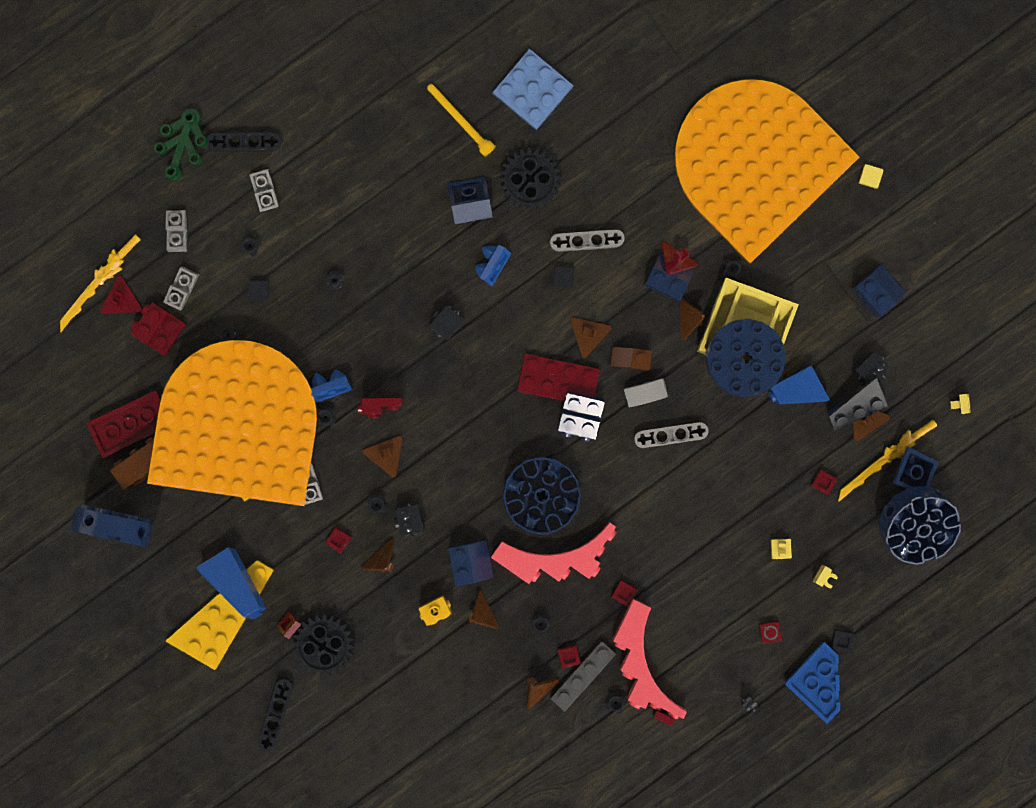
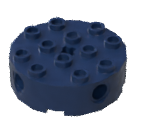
M752 319L732 321L717 330L708 343L705 355L707 373L715 385L729 395L742 398L761 395L774 387L783 374L786 361L784 344L776 331L765 323ZM745 353L749 357V361H746V363L744 360H741V356H744Z
M538 457L528 459L514 468L506 480L503 497L506 511L516 525L527 532L543 535L557 532L571 522L578 511L581 494L578 480L567 466L555 459ZM542 490H544L545 495H547V498H543L542 501L538 500L539 496H537L536 494L537 492L541 493Z
M928 486L912 487L893 496L886 504L879 518V533L888 549L899 560L915 565L924 564L925 561L944 556L955 545L961 532L960 516L955 505L937 488Z
M81 504L80 508H75L71 530L147 547L153 524L150 523L151 519Z

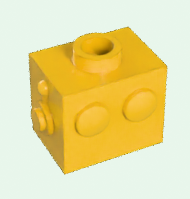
M442 595L420 606L418 609L421 620H424L428 626L436 624L440 619H446L452 613L450 601L446 600L445 596Z

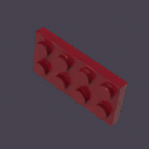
M525 354L517 392L565 401L567 391L594 397L600 369Z
M158 391L149 393L86 423L102 458L155 434L161 402Z

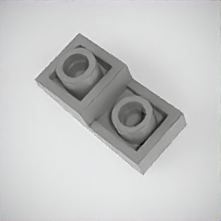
M269 169L249 174L260 212L279 207Z
M166 211V250L168 252H187L186 211Z
M183 266L180 267L174 283L170 285L164 303L181 311L195 286L199 274Z
M664 378L624 389L629 407L668 397Z
M312 461L304 505L323 499Z

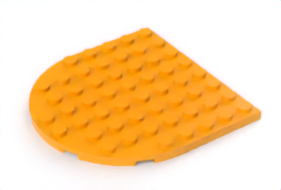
M764 80L735 81L722 85L706 94L693 106L680 128L675 146V167L684 194L695 209L749 264L859 158L845 141L800 96L781 85Z
M231 340L219 342L202 348L189 356L172 374L162 394L147 484L304 506L317 415L314 396L311 395L312 390L302 372L289 358L279 351L252 341Z

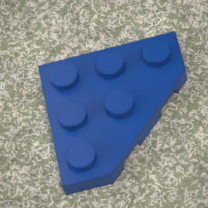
M822 642L784 684L828 724L840 711L839 656L825 642Z

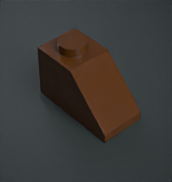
M613 347L610 366L649 371L652 351Z

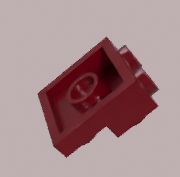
M147 304L141 312L143 314L141 320H136L131 326V330H133L131 335L163 356H166L187 324L157 304Z
M364 398L362 403L358 404V412L361 415H367V418H380V415L385 414L384 407H386V410H399V407H404L403 399Z

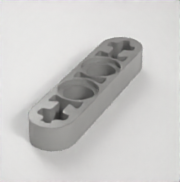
M620 230L561 233L552 236L550 246L556 252L617 248L623 244L625 237ZM604 234H608L607 238H612L614 234H617V237H621V240H618V244H614V241L610 240L607 241L608 245H605ZM576 236L583 239V244L579 247L574 246L572 243V239ZM592 236H601L602 243L594 245L591 242ZM566 237H570V248L566 247L567 244H561V248H557L555 244L553 245L557 238H560L561 241H567Z
M692 423L639 431L634 436V443L640 448L701 440L707 437L708 427L704 423ZM691 426V430H696L697 426H700L705 431L700 437L698 434H691L693 438L689 439L687 427ZM679 428L684 429L686 432V436L683 439H677L675 436V432ZM659 431H664L667 434V439L664 442H659L656 438ZM650 432H653L655 444H651V440L645 441V445L637 441V438L641 436L640 434H644V437L651 436Z

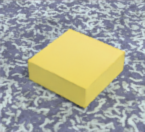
M865 164L859 184L877 189L883 169Z

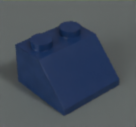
M485 177L448 183L455 224L492 218Z
M660 252L644 286L676 302H680L695 268L668 275L665 270L663 253Z
M882 264L852 288L876 318L885 314L906 294Z
M906 447L893 484L902 491L918 486L929 487L938 461L910 447Z
M487 540L448 548L455 587L494 578Z

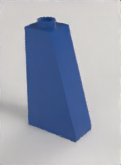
M228 547L196 567L244 618L256 619L262 615V611L267 609L236 549Z

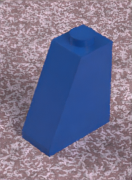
M808 366L776 383L768 392L770 400L773 403L776 402L777 405L826 402L830 400L812 366Z

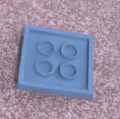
M529 49L493 91V95L537 130L573 88V85Z

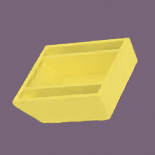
M725 278L715 300L697 352L706 355L708 343L717 330L732 321L752 319L765 323L776 331L784 344L799 304ZM746 353L744 356H741V360H744L745 363L749 361Z

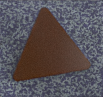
M684 298L680 301L681 340H686L697 326L703 325L702 320L705 317L701 311Z
M571 318V324L581 356L586 358L611 331L612 327Z
M878 411L853 422L854 440L859 441L887 422L890 417Z
M398 436L363 450V454L394 478L397 475L402 437Z
M392 539L389 540L361 569L382 571L383 573L387 570L391 573L394 565L390 563L394 541Z
M478 591L473 613L468 615L469 622L498 629L499 625L482 591Z
M533 677L526 681L528 683L526 689L529 691L528 710L559 682L557 678L537 683Z

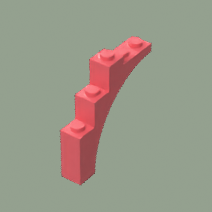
M608 522L603 530L587 543L573 550L557 554L529 553L502 541L491 558L528 584L538 579L541 574L539 569H542L557 581H560L561 578L565 580L571 571L568 569L570 566L590 579L591 576L595 577L600 571V562L595 557H600L605 550L603 546L605 542L613 539L616 531H614L616 527Z
M633 598L613 637L616 647L624 651L626 648L629 649L620 666V670L623 672L622 675L631 680L636 678L627 696L628 701H630L629 704L637 709H640V707L646 709L650 702V706L660 711L662 708L668 711L667 714L675 719H678V717L684 719L687 711L669 699L651 677L644 654V630L651 607Z

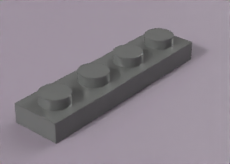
M601 641L552 695L551 700L562 710L566 711L612 660L616 653Z

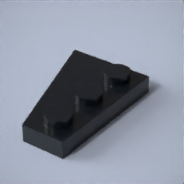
M875 374L869 378L870 381L864 386L860 385L856 388V392L849 398H844L827 412L835 431L888 407Z

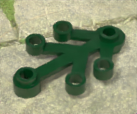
M195 109L185 110L180 120L171 125L164 124L160 128L162 135L170 137L174 131L183 127L181 134L165 143L158 142L154 146L155 152L159 155H164L167 150L177 146L171 165L165 169V176L171 181H178L182 176V170L179 168L185 147L191 164L197 166L202 162L201 156L197 154L189 137L192 129L196 136L195 144L203 148L208 144V139L203 136L198 125L200 114ZM192 115V119L188 121V117ZM169 128V132L165 134V129ZM203 138L204 142L199 144V140ZM163 146V150L159 152V147ZM197 156L198 160L193 162V158ZM174 169V174L170 175V171Z

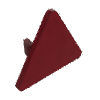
M662 242L661 247L666 274L671 275L697 267L698 263L689 257L690 253L686 248L680 252L668 243Z
M118 276L100 312L102 314L142 312L143 309L123 277Z

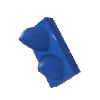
M498 245V247H482L483 254L489 262L475 265L480 279L491 286L495 283L511 255L501 245Z
M338 370L333 371L330 382H327L320 374L315 373L312 379L311 395L314 396L315 402L318 403L348 392L352 388L347 377Z

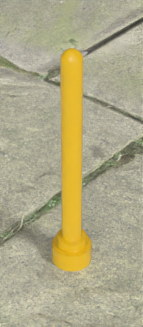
M433 84L427 86L428 91L479 145L480 153L484 157L490 154L496 146L491 141L484 140Z

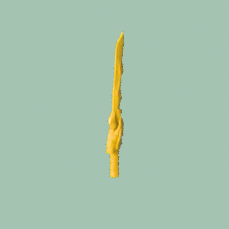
M136 234L118 253H116L115 249L112 250L107 259L108 264L106 266H101L99 270H95V279L60 320V332L65 329L75 315L81 312V306L96 293L95 289L122 270L120 267L124 262L122 259L141 240Z
M931 420L913 434L908 430L906 434H903L898 445H892L890 448L886 447L881 458L841 489L838 501L847 496L854 488L864 484V480L872 473L881 470L882 465L886 462L891 463L893 459L902 458L906 447H913L917 439L937 426L936 422Z

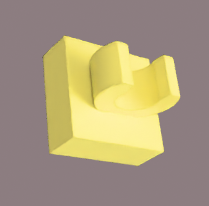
M969 394L959 395L960 401L950 402L951 409L961 408V414L971 413Z
M770 539L771 559L792 558L791 539Z
M822 565L813 582L822 587L825 585L828 588H832V585L827 582L828 578L832 577L837 580L838 577L831 573L832 570Z

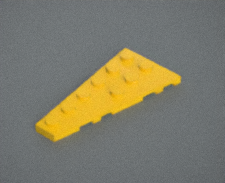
M257 560L247 569V572L260 595L274 569ZM219 593L170 636L166 642L216 670L246 618Z

